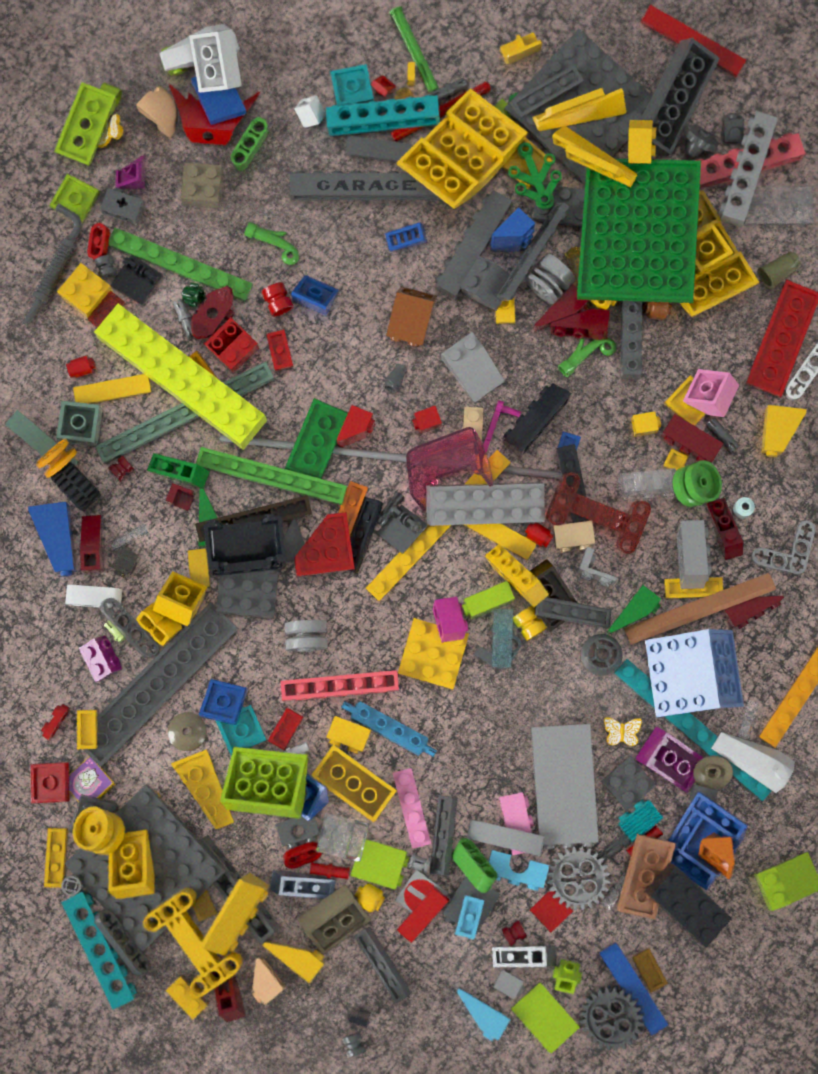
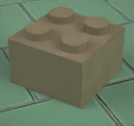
M184 162L180 198L182 204L185 206L220 209L224 176L222 166Z

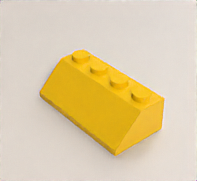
M248 873L240 878L199 947L224 956L230 951L233 953L239 944L237 939L240 935L243 936L249 927L247 922L250 918L253 919L259 910L256 907L259 902L263 903L269 892H267V889L270 885L252 873Z

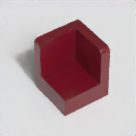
M172 483L165 501L167 504L189 511L195 497V492Z

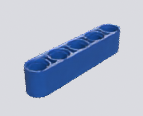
M615 942L599 953L621 989L625 988L626 995L632 992V1000L638 998L636 1006L642 1005L639 1013H645L641 1020L645 1022L644 1025L651 1036L667 1027V1021L617 943Z

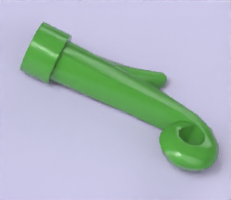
M248 223L244 236L284 249L282 260L286 264L292 265L299 260L298 250L291 243L279 237L285 236L287 234L285 231H272L258 227L255 223ZM292 254L293 258H288L287 255Z
M582 338L573 354L559 364L558 368L565 377H569L598 347L604 355L614 354L617 349L616 343L608 338V340H594L583 347L585 340ZM604 344H608L611 349H605Z

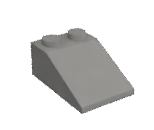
M473 332L441 353V359L474 404L505 382Z

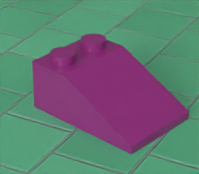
M655 727L635 759L688 793L695 782L694 767L704 757L666 731Z

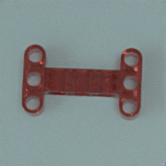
M573 472L564 473L559 480L546 513L548 523L556 526L562 525L568 513L571 512L620 532L616 542L617 549L622 553H633L637 548L651 513L650 504L641 500L634 501L630 506L628 514L577 494L580 477ZM570 475L575 480L572 486L566 484V478ZM564 493L567 496V501L561 504L559 496ZM639 504H643L645 508L642 514L637 512ZM555 511L560 513V519L557 522L552 520V514ZM632 522H636L638 526L635 532H631L629 528ZM628 539L631 544L630 548L624 550L622 544Z

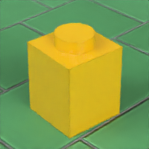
M655 411L636 414L631 418L634 437L656 434L661 427L660 417L656 416Z

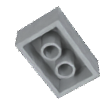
M704 520L680 522L677 532L681 589L704 588L705 583L709 581L711 563L707 562V557L710 556V547L706 545L708 527H705Z

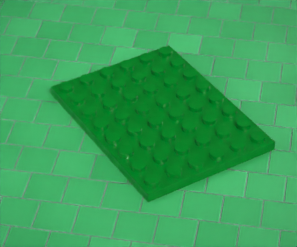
M616 159L637 173V177L631 187L586 167L577 299L693 303L701 161L651 160V163H628V159Z

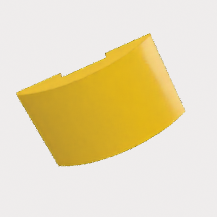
M470 88L446 112V117L424 139L421 137L397 162V165L455 209L478 193L498 173L517 150L528 132Z
M704 190L699 192L697 233L714 224L734 254L701 273L695 270L693 303H680L691 317L759 284L757 277L741 251L738 252L722 226L721 218Z

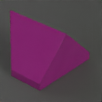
M145 154L121 170H116L115 188L145 189Z

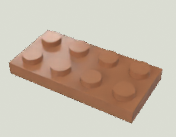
M637 834L617 906L619 912L651 919L656 918L659 906L644 891L663 869L671 863L676 845L674 842Z

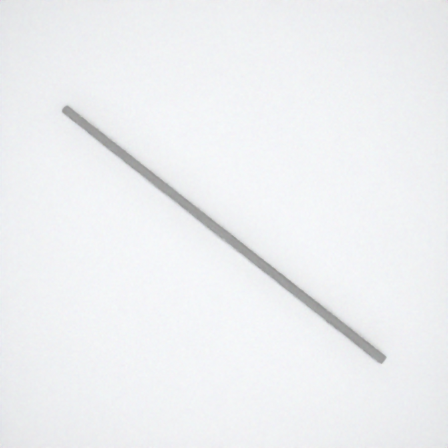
M220 434L221 442L233 443L226 436ZM253 438L248 445L293 449L295 442ZM335 447L332 453L478 470L484 464ZM508 466L502 472L563 480L561 472Z

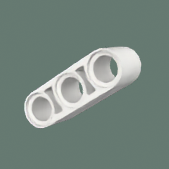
M67 585L65 604L100 608L102 601L107 598H115L121 604L123 589ZM106 603V604L108 605L107 608H111V609H112L113 604H112V603H110V604Z

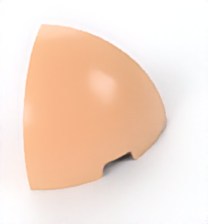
M157 86L154 92L149 91L136 106L140 113L157 124L159 131L171 139L178 123L177 107L172 96L162 86Z

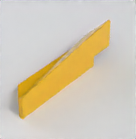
M600 88L549 107L545 110V113L534 116L533 120L537 130L544 131L623 115L626 113L624 92L621 88L605 95L603 89Z
M563 126L553 134V143L566 149L565 153L568 159L626 186L631 187L634 183L637 173L568 127Z

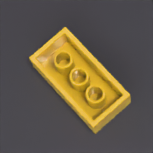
M335 745L330 748L311 775L325 785L329 791L373 823H375L397 792V790Z

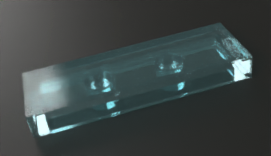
M494 609L492 668H511L513 609Z

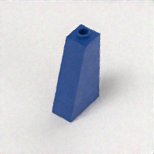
M67 502L29 506L28 511L55 573L60 574L61 577L72 576V572H77L69 504Z

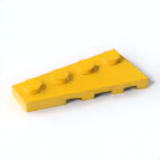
M207 749L170 763L216 830L235 823L231 811L227 810L220 802L223 790Z

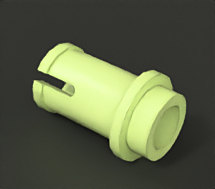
M108 620L109 624L105 623L104 627L114 636V641L123 642L126 638Z

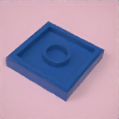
M210 679L199 716L237 725L248 692L247 687Z

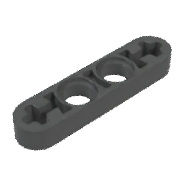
M115 598L103 600L100 605L103 615L144 658L156 656L159 651L157 643ZM106 603H112V609L115 612L120 611V613L113 618L112 615L115 613L112 610L107 611L108 605ZM120 616L127 618L128 623L126 626H121L118 623ZM133 630H138L141 634L138 641L134 640L131 636ZM150 645H151V646L153 647V648L151 649L152 653H151V652L146 653V650H147V647H146V646H150Z
M108 909L98 912L94 918L96 926L135 976L147 973L150 969L148 959L116 916ZM113 930H116V931L119 932V934H120V939H119V940H117V939L114 938V936H113ZM125 946L131 948V955L126 954Z

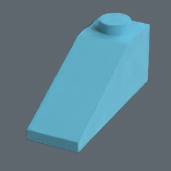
M458 987L457 993L479 1028L484 1032L482 1035L491 1041L494 1038L499 1040L510 1018Z

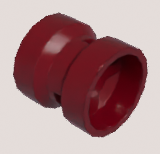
M123 456L118 458V464H112L108 467L120 482L125 479L126 472L132 473L135 470Z
M519 920L513 922L510 928L504 927L501 929L510 947L516 944L517 939L523 940L527 938Z

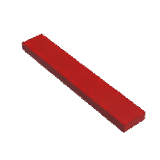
M652 5L649 6L641 19V23L678 44L681 40L695 39L720 58L716 66L735 77L738 76L746 63V59Z

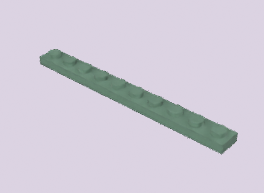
M265 361L223 383L238 395L243 396L275 379ZM181 403L95 447L105 465L199 418V416Z

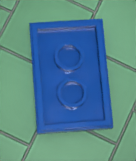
M191 78L192 85L211 125L246 114V109L236 88L199 92L197 78Z

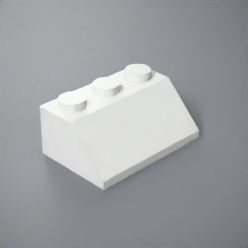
M232 29L189 35L199 92L226 90L242 86Z

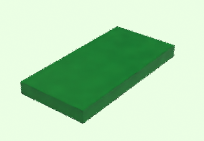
M314 398L284 469L322 479L348 412Z

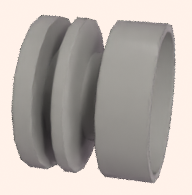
M546 254L538 262L540 270L533 268L531 274H527L525 281L537 296L550 304H554L557 301V297H561L563 294L561 289L567 290L575 282L576 278L563 262L551 254Z

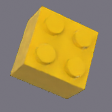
M80 263L57 293L63 300L90 320L112 294L113 289L107 282Z
M172 571L157 595L153 611L189 626L204 600L207 586Z

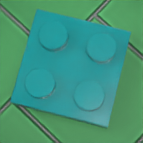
M367 64L330 71L337 105L342 106L350 105L351 103L360 104L374 101Z
M252 705L242 708L237 725L216 721L231 756L234 747L251 748L267 741Z

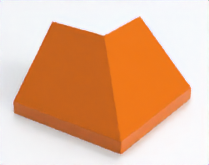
M713 832L701 841L698 856L730 880L735 865L731 837L721 838Z

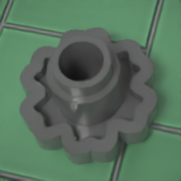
M688 123L683 130V133L686 134L685 137L689 139L685 144V151L692 157L697 158L704 150L714 152L719 145L717 139L711 133L695 124L691 125Z

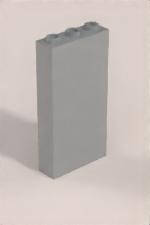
M590 724L532 727L531 739L538 835L545 837L543 849H555L557 844H563V848H573L574 843H582L583 847L594 846V842H599Z

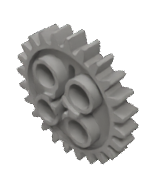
M582 845L579 851L573 846L571 852L568 848H565V855L558 852L560 859L553 857L552 860L555 865L549 864V868L553 872L547 873L548 876L552 877L547 883L553 884L549 891H556L553 898L560 897L559 904L566 901V908L573 904L574 910L577 909L578 905L584 910L585 904L592 908V901L599 904L597 897H605L602 890L608 891L609 889L605 884L610 883V880L605 878L610 875V872L604 871L608 864H601L604 858L597 859L598 852H595L593 855L590 854V847L585 852ZM590 862L593 866L592 870L588 872L583 871L581 868L582 863ZM566 864L571 865L573 872L571 874L563 873L562 866ZM576 873H580V876L596 874V877L582 878L580 883L577 882V879L561 881L562 878L576 877ZM592 881L596 887L593 891H587L584 884ZM573 884L576 887V891L569 894L565 891V886Z

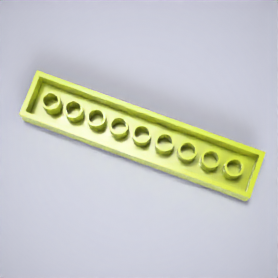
M119 303L94 331L101 342L241 449H245L267 422L265 414Z

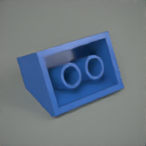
M518 207L492 234L490 250L492 252H520L523 248L527 249L534 237L535 222Z

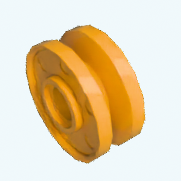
M66 438L53 446L36 463L39 469L48 465L44 473L47 478L61 470L77 454L75 448L68 451L64 450L69 444Z

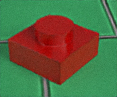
M384 75L374 79L371 84L376 92L384 97L393 93L397 87Z

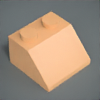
M261 956L255 963L253 996L259 1003L263 1002L266 1005L283 991L286 986L263 956Z

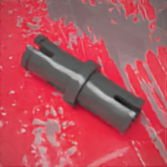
M462 77L450 84H444V87L430 92L429 95H437L438 101H441L447 97L452 98L454 94L468 89V86Z
M716 417L712 418L711 420L716 426L714 427L710 421L706 426L717 436L716 439L724 443L730 453H733L735 449L731 444L736 449L740 447V444L729 434L730 431L720 424Z

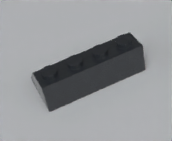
M554 383L550 387L546 385L540 392L541 397L539 400L536 401L534 399L527 408L529 409L525 416L521 414L515 422L517 424L513 430L509 428L504 434L503 444L521 458L569 402L572 393Z

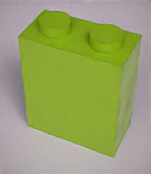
M508 581L464 598L462 607L465 617L469 616L470 620H473L513 603L515 598Z
M362 838L350 876L396 890L397 886L401 887L404 875L400 873L402 867H407L409 856H406L407 851Z

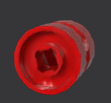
M283 282L272 284L261 291L264 300L269 303L268 309L272 317L281 316L294 308L290 297L286 296L288 292Z

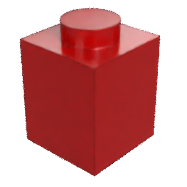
M435 405L414 413L412 423L415 430L419 429L420 434L442 426V421Z

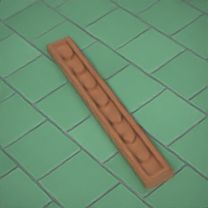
M767 573L625 627L624 630L630 645L774 591L776 587L770 574Z

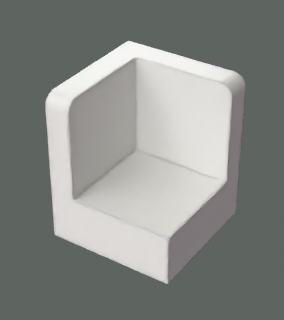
M317 95L302 99L294 108L305 128L320 124L326 116V112Z

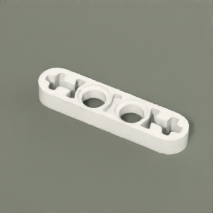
M818 343L785 389L787 399L791 401L798 400L818 373V366H813L810 363L811 357H818V352H815V350L818 351ZM801 372H807L809 374V380L802 381L799 377V374ZM797 383L800 384V387L796 391L798 395H791L790 389H793L797 385Z

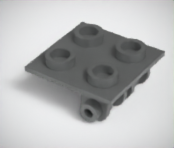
M402 504L400 507L393 505L390 508L392 516L380 528L377 534L404 554L428 524Z

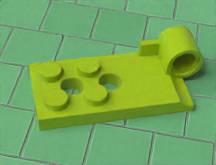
M81 82L54 152L90 166L110 115H113L115 107H117L121 100L122 89L105 82L101 85L100 89ZM85 119L90 120V127L82 129V121ZM77 137H82L83 144L79 147L75 146L74 140Z

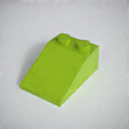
M808 852L754 873L769 911L785 907L818 891V874Z

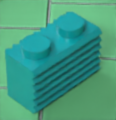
M640 800L634 805L635 810L630 814L626 811L619 817L620 822L617 824L631 842L636 840L637 834L643 835L663 819V816L650 800Z

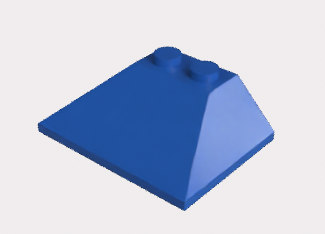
M699 791L668 840L676 844L671 863L677 866L693 882L708 890L721 873L698 856L701 841L713 832L721 838L731 837L734 854L744 839L748 825Z

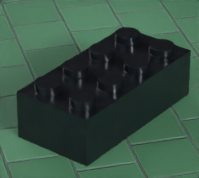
M669 863L644 891L645 894L705 948L712 943L732 920V917L672 863Z

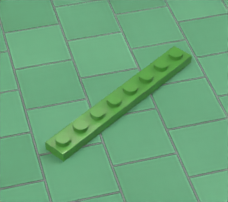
M116 227L109 239V247L129 255L132 254L136 258L216 290L227 285L233 289L234 298L244 302L247 301L253 287V283Z
M204 447L200 448L196 464L208 470L301 495H308L309 497L343 505L348 488L346 485Z

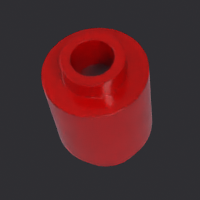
M88 355L70 360L66 367L71 378H79L94 373L93 369L96 368L92 357L89 358Z
M538 522L530 523L525 530V533H527L526 538L540 547L544 546L547 548L554 537V534L550 533L551 530Z

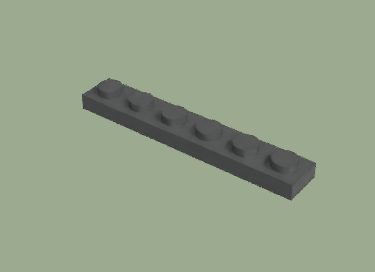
M559 202L554 205L496 296L498 299L509 301L515 297L517 287L526 280V273L536 264L537 256L546 248V242L549 237H552L557 231L556 226L566 217V211L569 207L567 204Z

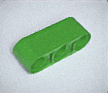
M255 118L250 123L233 150L231 160L235 169L239 171L245 170L268 136V125L263 118ZM258 126L264 127V129L260 132L255 130V128ZM249 141L254 142L252 147H247L245 144ZM238 157L245 158L244 161L240 163L235 161Z
M467 838L460 839L451 857L478 891L487 893L496 881L498 874L471 840Z

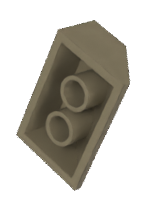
M346 884L297 918L305 933L323 955L371 921Z

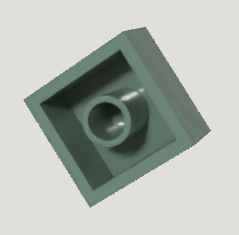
M61 401L56 438L59 442L66 438L71 444L97 446L103 409L100 405Z

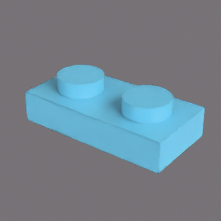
M465 895L455 935L475 939L484 900Z

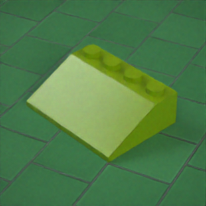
M234 747L220 802L227 810L300 819L305 801L308 756L304 754Z

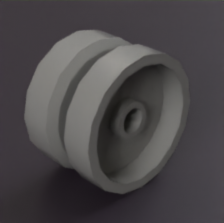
M300 620L286 622L285 633L297 636L285 640L286 651L313 652L328 649V639L324 636H315L327 632V621Z

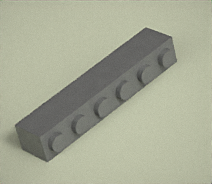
M492 190L490 195L486 194L484 197L482 209H477L475 212L473 224L467 226L463 233L465 236L463 241H458L454 248V256L449 257L444 265L446 267L444 273L440 272L435 280V283H437L436 290L455 301L462 291L460 288L461 284L478 256L482 257L491 242L492 234L499 228L512 206L511 199Z

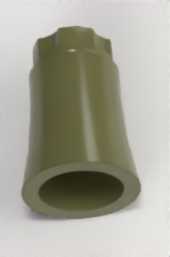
M790 251L774 261L759 267L757 272L763 284L768 289L773 290L780 282L794 273L801 266L798 255Z

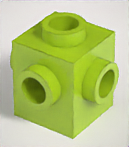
M560 960L559 967L555 966L553 978H556L554 990L574 994L576 985L580 984L582 972H579V963Z

